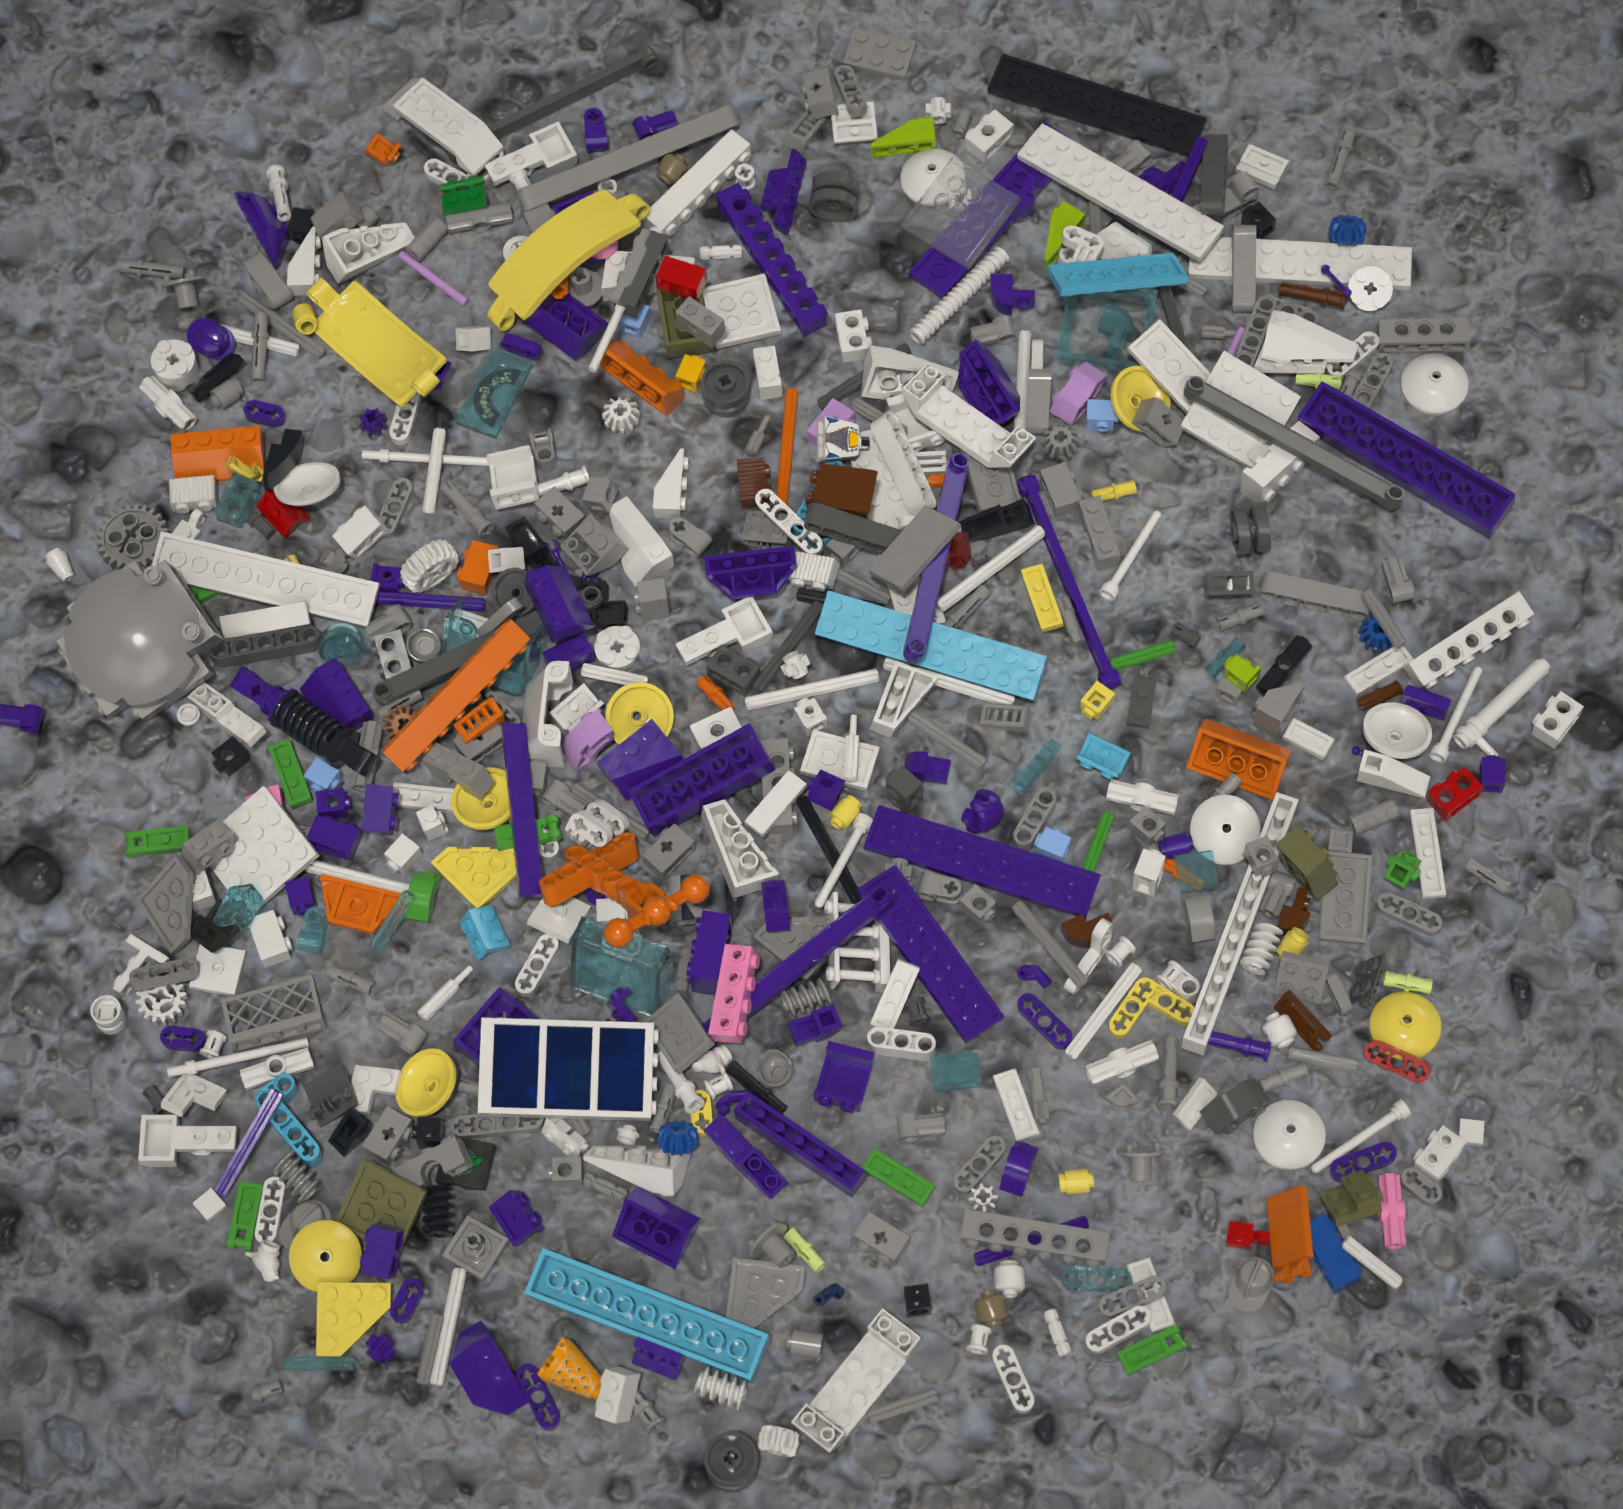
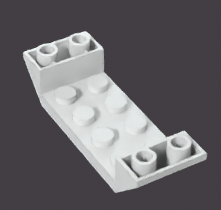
M423 77L411 79L382 106V109L393 118L399 120L401 117H404L455 155L458 166L472 176H475L485 167V164L489 163L504 149L503 145L483 121Z
M928 362L902 388V393L917 419L987 468L1011 467L1036 440L1035 436L1019 425L1011 433L942 386L946 374Z
M883 1308L868 1325L866 1335L809 1405L806 1403L791 1421V1424L829 1453L848 1438L867 1414V1411L872 1408L907 1364L921 1340L919 1335Z

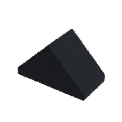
M349 1107L328 1142L345 1157L368 1137L371 1130L368 1123L352 1107Z

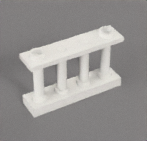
M833 892L829 899L825 901L824 911L825 914H828V925L838 918V912L845 913L855 905L838 903V892ZM875 918L872 927H864L855 934V936H870L871 939H874V947L872 949L838 947L829 954L826 980L829 981L830 989H835L840 979L872 981L875 984V992L884 991L890 977L889 936ZM839 957L868 958L875 961V969L873 972L840 970Z

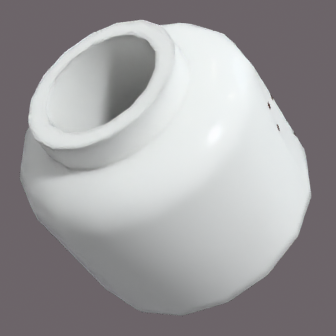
M1276 1012L1266 1017L1267 1022L1263 1024L1262 1031L1267 1041L1271 1042L1272 1047L1277 1046L1278 1049H1281L1295 1042L1294 1037L1297 1035V1030L1289 1015H1280L1279 1012Z
M1001 1261L1000 1265L994 1268V1289L1002 1293L1005 1298L1017 1297V1293L1025 1289L1024 1267L1019 1265L1018 1261Z

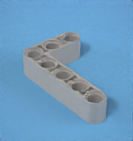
M1271 295L1260 296L1255 304L1235 357L1254 368L1265 341L1273 310L1296 314L1317 325L1318 313L1311 308ZM1255 326H1261L1263 328L1257 329L1255 328ZM1253 344V345H1255L1256 347H1253V348H1252V347H1248L1247 345Z

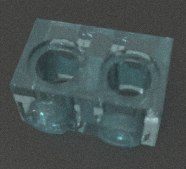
M233 473L214 509L217 520L242 529L245 522L248 523V518L252 514L254 504H257L261 498L258 482ZM248 490L246 494H240L242 491ZM234 509H239L236 513H230Z

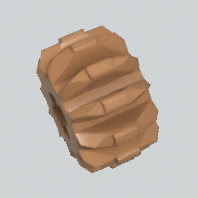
M396 705L397 713L389 709L388 712L392 715L391 718L383 717V720L389 722V724L383 726V730H390L386 736L391 738L402 729L401 727L400 729L397 728L400 725L399 719L405 721L406 718V724L418 711L413 710L410 712L409 705H406L403 711L401 705Z

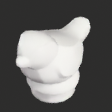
M724 1045L714 1047L712 1051L705 1052L693 1062L691 1067L695 1072H720L724 1074V1067L728 1066L729 1062L732 1061V1055Z
M262 1240L258 1246V1251H246L245 1255L252 1258L255 1266L262 1272L265 1281L274 1282L279 1279L277 1270L280 1262L277 1257L280 1254V1245L274 1241Z

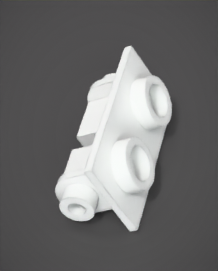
M546 1118L542 1133L549 1141L557 1145L566 1156L579 1157L581 1152L585 1153L590 1147L587 1144L588 1141L576 1131L570 1136L567 1134L571 1131L572 1127L563 1119Z

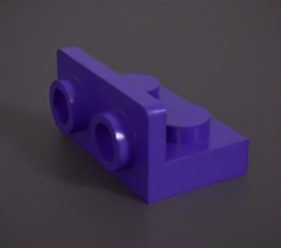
M1408 685L1404 690L1401 703L1415 708L1420 713L1444 721L1451 704V699Z
M509 1190L494 1202L489 1209L512 1245L518 1247L535 1232H542L545 1228L542 1225L540 1215L533 1211L530 1206L528 1196L519 1190Z
M637 1337L633 1345L636 1351L631 1361L632 1364L672 1380H677L685 1361L684 1355Z

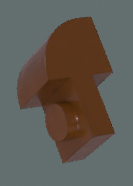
M1298 888L1293 907L1283 905L1277 925L1283 931L1282 936H1285L1287 931L1293 927L1302 930L1307 927L1311 915L1310 912H1307L1311 899L1306 897L1308 889Z
M1105 913L1086 922L1083 914L1061 923V933L1071 945L1079 948H1090L1091 935L1098 922L1104 918L1112 923V919L1109 913Z

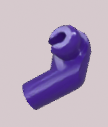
M1023 965L1017 970L1018 978L1022 980H1036L1043 989L1052 983V980L1038 965Z
M747 1090L725 1093L716 1102L715 1109H717V1114L728 1115L730 1113L729 1106L733 1103H739L747 1093Z

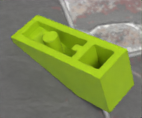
M933 117L912 119L870 143L871 158L913 154L926 149H936Z
M1065 201L1059 207L1056 206L1050 214L1051 221L1044 258V270L1046 272L1047 265H1053L1058 260L1060 250L1066 247L1061 240L1065 227L1077 226L1083 228L1085 225L1086 214Z

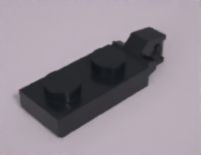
M227 354L198 380L199 383L188 392L196 402L200 403L208 397V393L212 388L214 389L223 383V379L228 374L235 373L244 360L238 354Z

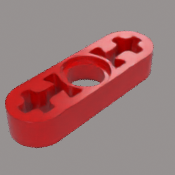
M1371 1040L1364 1049V1055L1368 1061L1414 1082H1424L1431 1074V1066L1426 1060L1381 1040ZM1376 1045L1379 1047V1052L1386 1054L1387 1050L1391 1052L1386 1062L1382 1060L1385 1056L1377 1054L1375 1057L1372 1055L1373 1051L1369 1048H1374ZM1393 1055L1403 1057L1404 1065L1402 1067H1395L1391 1063ZM1409 1060L1413 1061L1410 1065L1412 1067L1418 1068L1419 1065L1423 1066V1071L1426 1072V1074H1421V1076H1417V1071L1412 1068H1409L1408 1072L1405 1071L1406 1067L1409 1064Z

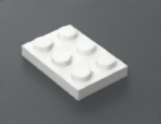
M813 729L800 774L816 777L821 769L843 779L846 738ZM859 742L857 781L845 782L844 786L867 792L880 747Z

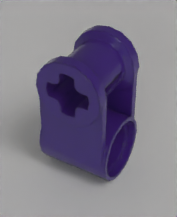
M590 108L584 113L586 150L588 152L608 149L603 114L600 109Z

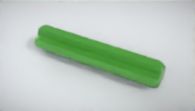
M1169 640L1110 658L1109 662L1112 669L1120 670L1173 654L1176 648L1174 642Z
M1102 812L1083 863V869L1095 871L1114 819L1112 812Z

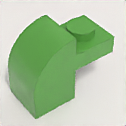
M419 871L417 875L413 874L407 894L405 918L424 922L429 921L434 911L435 893L441 884V875L430 871Z

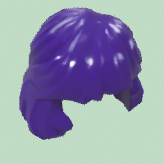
M988 789L977 790L976 795H974L973 800L970 802L972 809L966 808L964 810L961 821L965 824L968 832L980 833L994 827L1000 822L1004 814V808L999 795Z

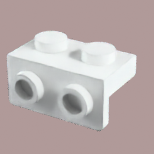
M583 683L548 714L563 732L568 734L581 722L580 719L587 712L593 713L597 709L601 712L602 710L599 707L604 702L598 700Z

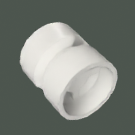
M109 995L100 996L94 1000L90 1012L99 1030L109 1035L122 1031L126 1025L127 1018L119 1001Z

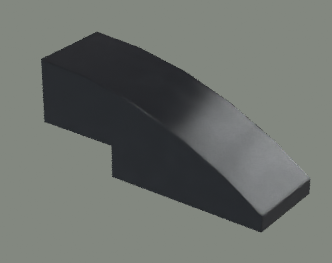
M285 429L281 444H271L263 472L265 491H270L278 485L295 467L304 449L303 430Z
M1023 498L1004 507L1000 504L959 521L966 543L998 537L1035 524L1029 505Z
M525 516L505 527L515 546L523 547L524 560L532 571L546 565L559 566L549 553L546 544Z

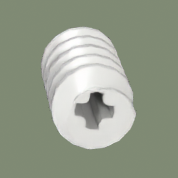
M1258 923L1253 927L1254 932L1250 935V941L1247 942V949L1244 950V957L1241 958L1240 964L1251 973L1265 975L1266 973L1262 968L1270 969V964L1265 960L1272 961L1274 956L1269 952H1276L1277 950L1272 944L1280 943V939L1275 935L1282 936L1283 931L1269 923Z
M707 1366L700 1373L693 1394H696L700 1390V1396L703 1398L709 1393L711 1401H714L719 1396L718 1402L721 1405L728 1399V1407L732 1408L737 1403V1411H740L744 1405L748 1388H746V1380L737 1385L736 1376L729 1382L728 1373L719 1378V1370L717 1369L711 1375L710 1366Z

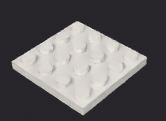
M1226 351L1222 352L1206 380V383L1283 425L1286 424L1301 398L1300 395ZM1196 401L1193 402L1179 428L1250 469L1254 465V460L1259 456L1264 458L1268 448L1272 445L1269 441Z
M262 786L222 822L234 834L233 850L211 864L210 867L244 912L251 917L285 887V882L293 880L320 855L266 786Z

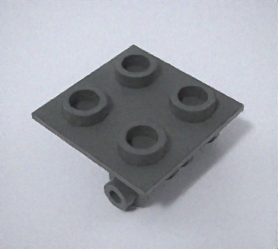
M1386 953L1359 964L1356 971L1358 975L1356 982L1349 991L1351 1004L1359 1002V1006L1364 1009H1368L1372 1005L1374 993L1377 991L1375 987L1379 985L1383 973L1382 966Z
M342 1063L337 1064L304 1085L312 1106L310 1111H308V1116L312 1120L317 1119L320 1127L344 1114L349 1107L353 1108L358 1105Z

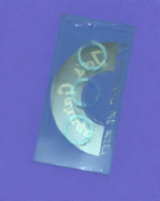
M492 348L455 420L456 425L497 439L533 368V362Z

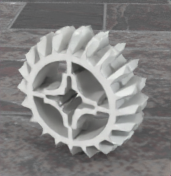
M446 540L431 541L430 544H425L424 547L418 548L415 553H412L410 558L406 559V563L402 565L400 571L402 582L413 593L427 592L430 588L434 589L436 585L441 584L443 580L447 579L448 575L453 573L452 570L457 567L456 564L459 561L458 554L454 547Z

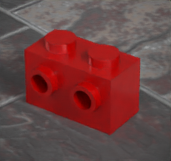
M665 255L655 276L656 288L664 293L679 295L685 300L691 297L698 301L707 282L706 268Z

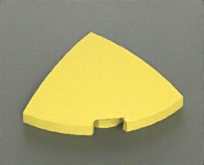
M229 456L224 462V467L235 474L250 480L264 482V469L255 462L249 467L235 456Z

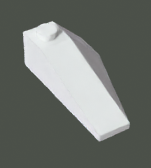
M869 346L864 362L861 397L884 400L893 395L903 394L902 388L927 362L946 374L942 386L949 391H953L959 373L954 369L892 348Z
M627 496L614 503L609 513L613 530L629 548L621 557L623 570L633 586L638 588L637 582L651 580L674 567L673 555L661 537Z
M592 1146L583 1158L584 1161L645 1190L659 1193L662 1196H674L683 1185L690 1154H682L681 1156L675 1154L671 1156L670 1153H663L662 1149L646 1150V1146H638V1148L625 1150L623 1146Z

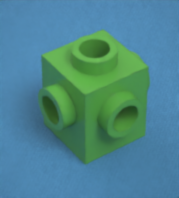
M1401 849L1397 855L1392 854L1386 864L1388 870L1384 877L1394 884L1405 888L1411 881L1416 882L1422 871L1419 869L1422 860L1418 859L1414 853Z

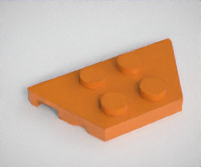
M324 874L320 875L329 925L374 935L407 900V894Z

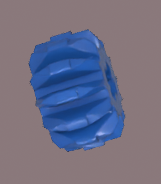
M1339 215V217L1332 219L1328 233L1332 242L1338 243L1339 246H1356L1363 243L1367 228L1364 220L1357 218L1356 215Z
M1373 614L1370 615V620L1366 618L1363 620V626L1359 627L1358 632L1361 634L1360 642H1366L1365 649L1373 647V652L1375 653L1378 648L1385 652L1387 647H1393V644Z
M675 1120L674 1122L668 1121L665 1125L660 1126L658 1144L663 1153H670L671 1156L675 1154L681 1156L696 1150L698 1132L693 1123H685V1120L681 1122Z

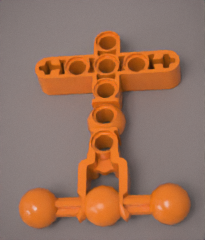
M629 832L619 834L606 845L596 847L591 851L580 845L568 847L564 851L566 865L544 876L539 881L543 901L547 906L558 905L589 887L616 901L617 904H621L623 909L627 911L629 919L614 918L604 927L606 942L616 948L627 946L633 938V932L645 925L660 926L665 924L670 919L672 912L677 911L678 906L683 903L698 904L703 902L708 897L710 890L709 883L702 875L692 874L686 876L681 882L679 891L666 897V893L654 883L644 884L619 871L640 857L635 835Z

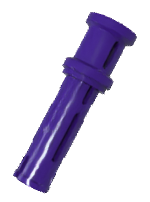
M1214 1031L1208 1045L1240 1052L1244 1057L1262 1058L1264 1062H1268L1271 1050L1270 1041L1263 1042L1254 1040L1252 1036L1241 1038Z

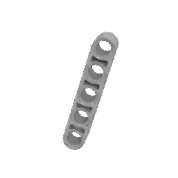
M1276 572L1263 573L1258 596L1263 600L1361 621L1365 618L1368 619L1370 609L1362 599L1364 591Z

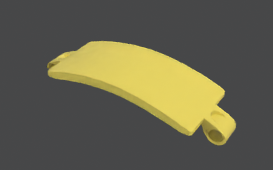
M603 189L581 199L552 217L533 232L508 257L489 281L488 286L498 297L488 311V319L500 331H506L513 326L515 313L522 320L527 319L546 297L579 265L606 246L635 231L641 225L640 220L648 216L650 206L637 194H630L616 199L607 190Z
M320 277L307 290L306 295L324 311L317 318V327L314 333L398 406H405L417 392L426 397L440 382L434 374L447 362L445 356L405 325L358 282L353 281L339 295Z

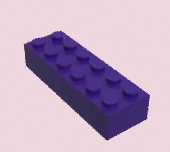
M748 723L632 787L628 792L646 828L655 837L665 828H670L674 823L677 825L702 811L704 805L720 801L776 769L755 729Z

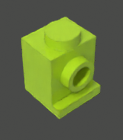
M1237 654L1234 657L1231 655L1223 665L1225 667L1223 677L1244 693L1260 677L1261 667L1257 665L1254 668L1248 659L1241 658Z

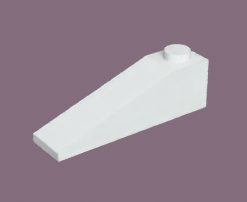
M406 223L383 224L379 227L340 228L323 236L322 242L327 267L339 284L402 251L415 237Z
M1273 310L1266 332L1261 359L1281 363H1291V360L1304 359V363H1312V359H1324L1326 362H1354L1359 344L1296 314Z

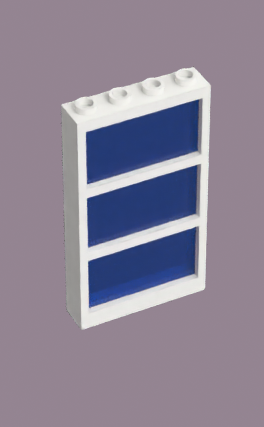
M481 1018L478 1116L651 1121V1115H656V1101L652 1100V1091H657V1077H652L653 1067L657 1068L658 1053H653V1044H658V1030L654 1029V1023Z

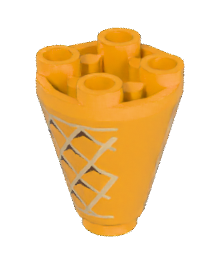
M562 1337L552 1354L548 1356L537 1375L546 1383L588 1399L592 1397L597 1400L600 1394V1380L602 1376L572 1340Z

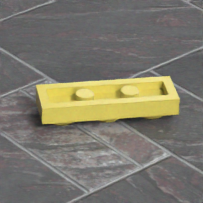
M1043 564L1022 569L1021 576L1041 633L1063 627V620Z

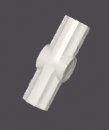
M153 375L147 376L142 380L139 386L140 391L153 403L156 410L164 418L168 417L182 432L190 431L197 422L196 416L183 405L180 397L172 389L168 390Z
M1112 779L1110 780L1106 800L1129 805L1130 808L1138 812L1144 806H1147L1151 811L1173 816L1175 815L1179 795L1155 790L1152 785L1141 782L1133 785Z
M1149 1040L1129 1049L1125 1047L1117 1049L1106 1058L1086 1065L1085 1070L1092 1086H1095L1115 1077L1117 1079L1125 1078L1133 1074L1136 1069L1158 1061L1159 1056L1154 1043Z
M306 1047L283 1056L273 1055L265 1062L241 1069L240 1074L247 1091L268 1084L280 1074L286 1073L292 1076L315 1067L309 1049ZM275 1066H283L281 1071L276 1073L272 1072V1069Z

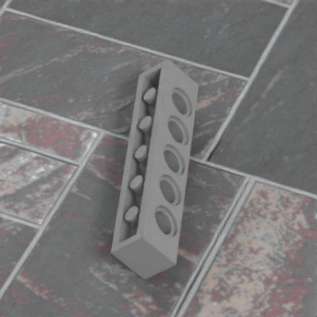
M965 1209L960 1242L965 1243L964 1246L969 1248L985 1246L989 1247L988 1250L993 1252H1003L1004 1249L1013 1251V1254L1017 1256H1027L1028 1253L1037 1255V1258L1042 1260H1051L1052 1257L1061 1259V1262L1066 1264H1075L1077 1261L1085 1263V1266L1090 1268H1099L1100 1265L1104 1266L1106 1262L1110 1232ZM983 1227H989L992 1229L993 1234L989 1237H984L979 1231ZM1013 1231L1016 1233L1017 1238L1013 1241H1008L1004 1238V1233ZM1037 1235L1040 1237L1041 1242L1038 1245H1032L1029 1243L1028 1237ZM1054 1239H1061L1065 1242V1246L1062 1249H1057L1052 1245V1241ZM1078 1243H1086L1089 1246V1251L1081 1253L1076 1249V1245Z

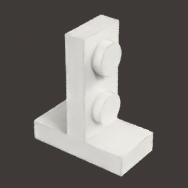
M132 934L128 936L125 942L128 948L137 955L129 960L128 968L115 979L112 988L116 996L122 1000H125L132 991L129 974L132 970L170 961L169 957Z

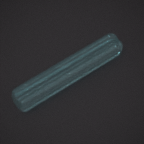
M409 890L402 892L370 942V946L374 950L381 951L414 901L415 895Z
M353 1356L284 1357L282 1365L285 1371L354 1370L355 1358Z

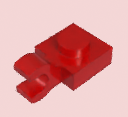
M1230 1220L1226 1246L1248 1250L1251 1248V1243L1268 1246L1270 1232L1263 1230L1253 1231L1254 1224Z

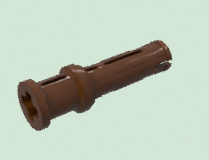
M1281 282L1279 296L1320 303L1323 307L1329 305L1340 307L1341 310H1345L1348 298L1344 296L1343 292L1330 290L1329 287L1317 289Z

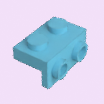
M1089 733L1080 753L1077 754L1075 759L1080 760L1079 765L1089 770L1095 767L1101 770L1100 775L1113 780L1114 777H1121L1132 752Z
M492 905L470 909L460 920L461 929L465 933L470 943L471 951L475 954L477 960H483L487 953L507 950L510 946Z

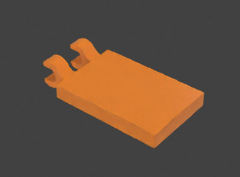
M1297 1186L1266 1198L1272 1266L1274 1269H1277L1274 1273L1276 1283L1284 1281L1285 1284L1294 1282L1295 1276L1301 1275V1278L1311 1276L1308 1259L1314 1257L1307 1187Z

